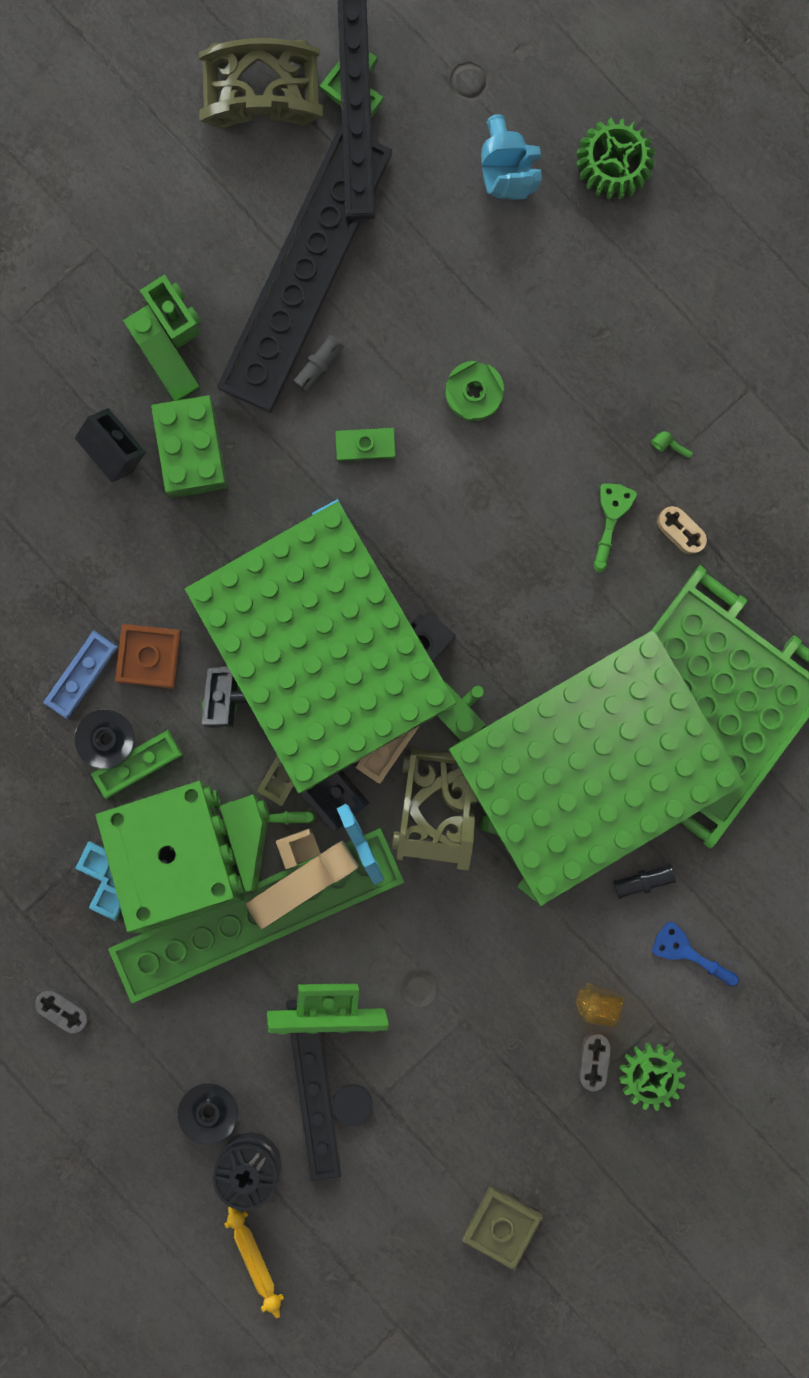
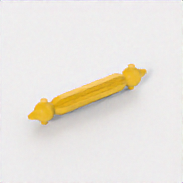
M228 1206L229 1215L224 1225L227 1229L229 1227L234 1229L235 1242L258 1294L264 1298L261 1310L262 1312H270L276 1318H279L281 1301L284 1298L282 1294H274V1283L252 1232L244 1225L245 1217L248 1215L246 1211L241 1212Z

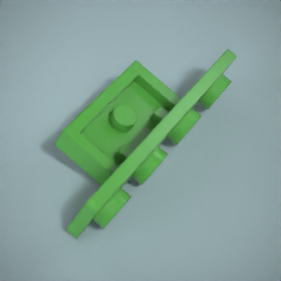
M358 984L298 985L297 1009L267 1011L266 1017L268 1032L281 1035L288 1033L316 1034L319 1032L387 1031L389 1023L386 1011L383 1008L358 1009Z

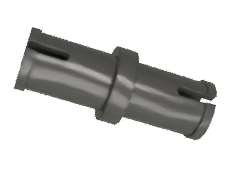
M329 335L318 351L307 358L309 362L298 376L293 379V382L308 393L322 373L326 374L329 370L328 365L344 346L341 343H337L338 340Z

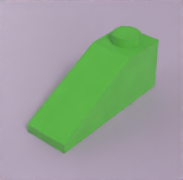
M148 305L123 320L174 401L181 400L200 388Z
M253 794L220 805L245 892L248 893L256 892L258 888L268 826L266 817H269L265 801H260L259 797Z

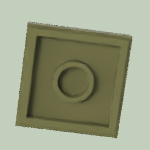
M489 1186L461 1239L463 1243L515 1271L543 1216L539 1212Z

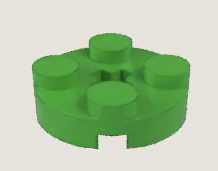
M468 361L460 364L451 372L446 383V401L453 413L464 421H481L489 418L498 410L503 399L504 384L500 374L494 367L488 364L477 363V361ZM473 384L475 388L479 386L482 388L479 392V398L468 396L469 385Z

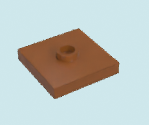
M122 624L115 682L175 689L182 631Z

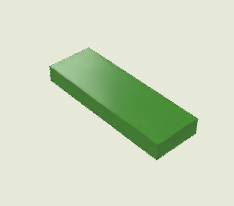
M166 730L133 749L128 758L118 766L106 769L100 768L91 773V776L104 799H108L182 757L183 753L170 730Z

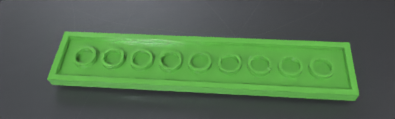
M378 828L364 835L384 877L383 881L375 885L366 872L357 849L351 840L345 844L357 861L358 868L341 880L330 884L263 929L259 928L245 903L315 857L259 881L256 892L242 893L244 901L141 933L108 948L131 1004L404 883V879L382 829Z

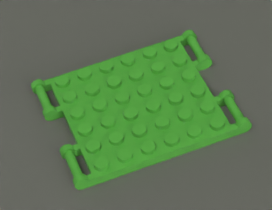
M699 565L651 630L654 629L745 783L699 811L716 824L711 831L691 816L680 822V824L702 839V844L711 849L809 718V672L790 659L793 653L809 663V649L801 644L802 640L793 635L785 644L784 649L780 651L735 617L743 608L747 599L742 595H735L706 573L707 570ZM701 583L730 605L728 611L695 588L696 585Z

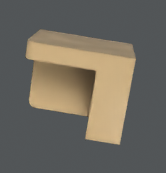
M312 828L302 830L276 841L285 869L320 855Z

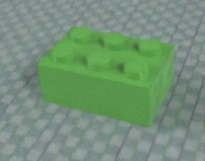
M210 395L151 405L164 487L169 497L176 498L228 489L215 405Z

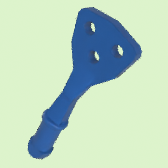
M667 922L657 934L652 947L654 955L669 960L688 959L701 965L708 971L709 975L716 976L724 981L726 985L736 986L739 983L737 974L720 966L717 961L712 962L694 951L686 934L674 922ZM673 929V934L670 935L669 930ZM674 943H678L677 948H673ZM661 945L664 946V949L662 951L659 950V947Z

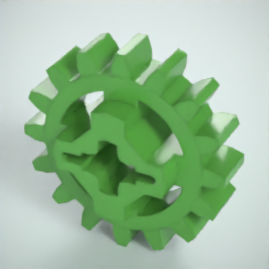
M645 1043L644 1051L635 1046L634 1052L636 1055L632 1057L626 1054L625 1057L629 1062L628 1065H620L621 1071L626 1073V1075L619 1077L621 1084H627L622 1089L624 1094H632L630 1101L634 1105L641 1101V1107L644 1110H647L649 1104H652L655 1111H659V1103L662 1102L667 1107H670L669 1098L673 1097L678 1100L680 1097L676 1093V1089H684L685 1087L679 1081V1078L686 1076L685 1072L677 1069L681 1066L682 1062L679 1058L672 1060L674 1052L670 1049L663 1053L664 1050L661 1044H657L655 1050H653L649 1043ZM648 1058H659L664 1060V1062L655 1063L649 1061ZM639 1064L638 1073L633 1077L634 1070ZM652 1071L655 1073L656 1078L653 1082L649 1080L648 1075ZM671 1077L670 1083L665 1089L667 1079ZM645 1091L654 1092L656 1095L650 1096L642 1093Z

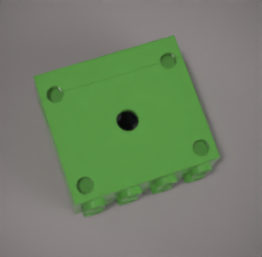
M201 781L95 814L127 932L145 933L244 901L242 893H245L241 876L236 875L234 865L237 864L232 847H228L226 826L223 818H220L217 809L221 805L219 795L216 790H212L210 786ZM176 852V857L174 861L171 862V857L173 853Z

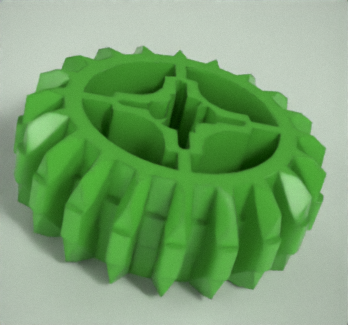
M611 117L607 122V126L600 121L596 125V130L590 128L587 131V137L581 139V148L577 150L576 154L577 158L580 159L577 161L576 167L582 170L579 176L580 180L589 179L586 185L587 189L594 186L597 187L595 193L597 196L602 191L607 192L606 197L608 200L611 199L613 193H616L620 200L624 197L625 192L632 196L636 191L635 188L641 190L645 185L644 180L650 179L652 175L650 170L655 165V160L651 159L655 155V149L649 148L652 143L651 138L643 139L645 134L644 128L639 131L634 130L636 126L635 121L629 127L625 126L624 118L620 119L619 124H615ZM599 145H602L603 156L600 157L599 161L594 162L593 151ZM636 156L638 168L630 174L628 162L631 161L632 157Z

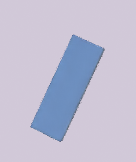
M93 630L43 703L69 720L119 647Z

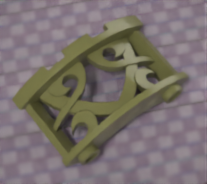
M250 38L210 44L209 48L199 52V60L203 64L204 108L199 110L200 121L220 129H225L235 124L254 121V115H269L270 120L290 122L301 126H306L323 117V105L318 102L317 56L320 55L319 48L309 45L305 40L292 41L276 38ZM260 61L270 67L281 79L271 82L266 87L263 95L255 96L253 89L239 79L250 66ZM290 62L300 65L304 64L305 78L292 77L300 73V66H292ZM217 67H219L221 76L227 80L218 81ZM298 88H305V100L302 99ZM281 89V93L285 96H274L273 94L276 90ZM238 90L245 92L246 95L244 97H237L239 95ZM218 91H222L218 102Z
M412 747L411 755L404 756L402 770L403 773H408L401 829L400 832L394 831L392 849L398 850L396 860L403 861V856L451 862L457 863V869L469 871L475 824V809H470V804H476L477 798L460 769L447 773L446 763L456 764L450 753ZM420 759L439 762L440 776L435 779V772L429 765L427 768L428 775L426 777L420 776L418 773ZM414 784L420 791L411 800L412 785ZM452 785V794L454 791H460L462 796L459 799H453L449 794V786ZM441 790L446 805L452 810L462 813V816H454L444 820L438 829L435 830L424 819L419 808L427 799ZM410 815L415 826L407 828L408 816ZM448 827H453L457 830L456 834H452L448 830L446 836L443 835V832ZM411 836H417V837H419L420 839H419V840H414V839H409V838H410ZM427 838H430V839L433 840V841H432V842H428V841H427Z

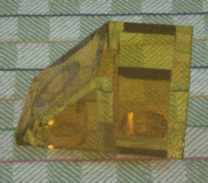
M587 983L585 990H579L576 1006L579 1007L578 1012L585 1022L616 1027L625 998L621 993Z

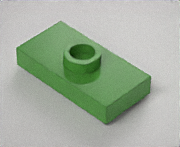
M394 428L335 431L337 462L395 459Z

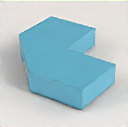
M344 804L338 807L337 811L343 825L354 843L362 864L373 884L375 885L383 881L384 877L377 860L349 805Z
M89 841L75 869L102 881L89 909L116 921L121 913V907L105 848Z

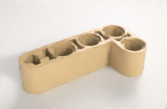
M341 840L245 903V906L259 928L263 929L330 884L341 880L357 869L359 865L344 841Z

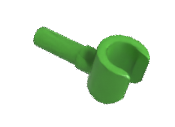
M669 432L658 433L651 440V444L661 452L669 446L672 450L688 459L693 454V452L677 444Z

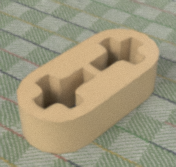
M670 506L659 514L657 519L659 529L682 552L693 555L705 547L707 542L706 534L683 510ZM665 514L668 516L675 514L678 517L675 522L681 530L673 524L668 527L665 524L667 521ZM684 531L690 537L694 534L697 535L696 543L699 546L693 545L688 547L686 544L688 538L682 532Z

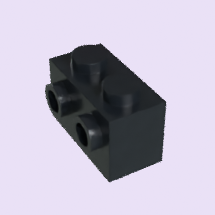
M109 408L88 416L75 436V440L111 482L131 474L146 454V451Z

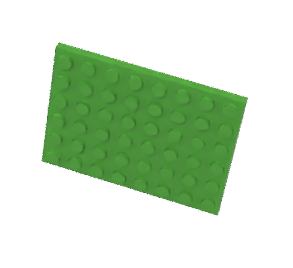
M339 501L185 588L186 593L299 794L304 793L456 705L453 696Z
M654 629L448 749L539 906L544 905L745 784Z

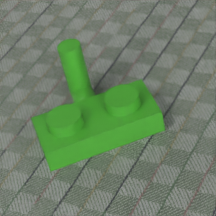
M444 682L453 696L456 705L437 715V717L460 741H463L486 725L470 708L483 695L484 691L482 687L475 686L461 699Z

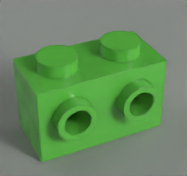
M165 274L140 290L145 301L177 349L202 334L197 325L201 322L199 316L192 306L188 309L182 302L186 298L176 282L171 285Z

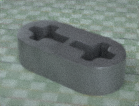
M49 988L44 990L36 998L35 1007L37 1012L66 1032L78 1033L89 1023L90 1014L88 1009L58 989ZM55 997L54 1004L60 1007L61 1010L56 1007L47 1009L45 1007L47 1002L44 998ZM66 1011L71 1015L78 1012L80 1014L79 1020L82 1023L72 1025L70 1023L72 1018L64 1012Z
M599 1032L587 1034L582 1042L579 1079L583 1087L589 1091L602 1089L607 1081L611 1049L608 1039ZM595 1039H599L601 1045L604 1046L603 1049H598L597 1059L593 1058V1050L588 1047L589 1044L595 1043ZM592 1064H596V1073L600 1075V1079L596 1078L594 1083H590L589 1079L585 1077V1074L591 1073Z

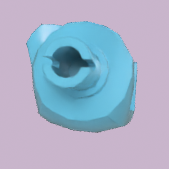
M493 115L486 122L491 137L485 141L481 151L482 172L487 193L499 199H526L529 194L538 190L542 180L541 169H531L532 163L541 158L540 147L527 145L520 133L507 131L503 115Z

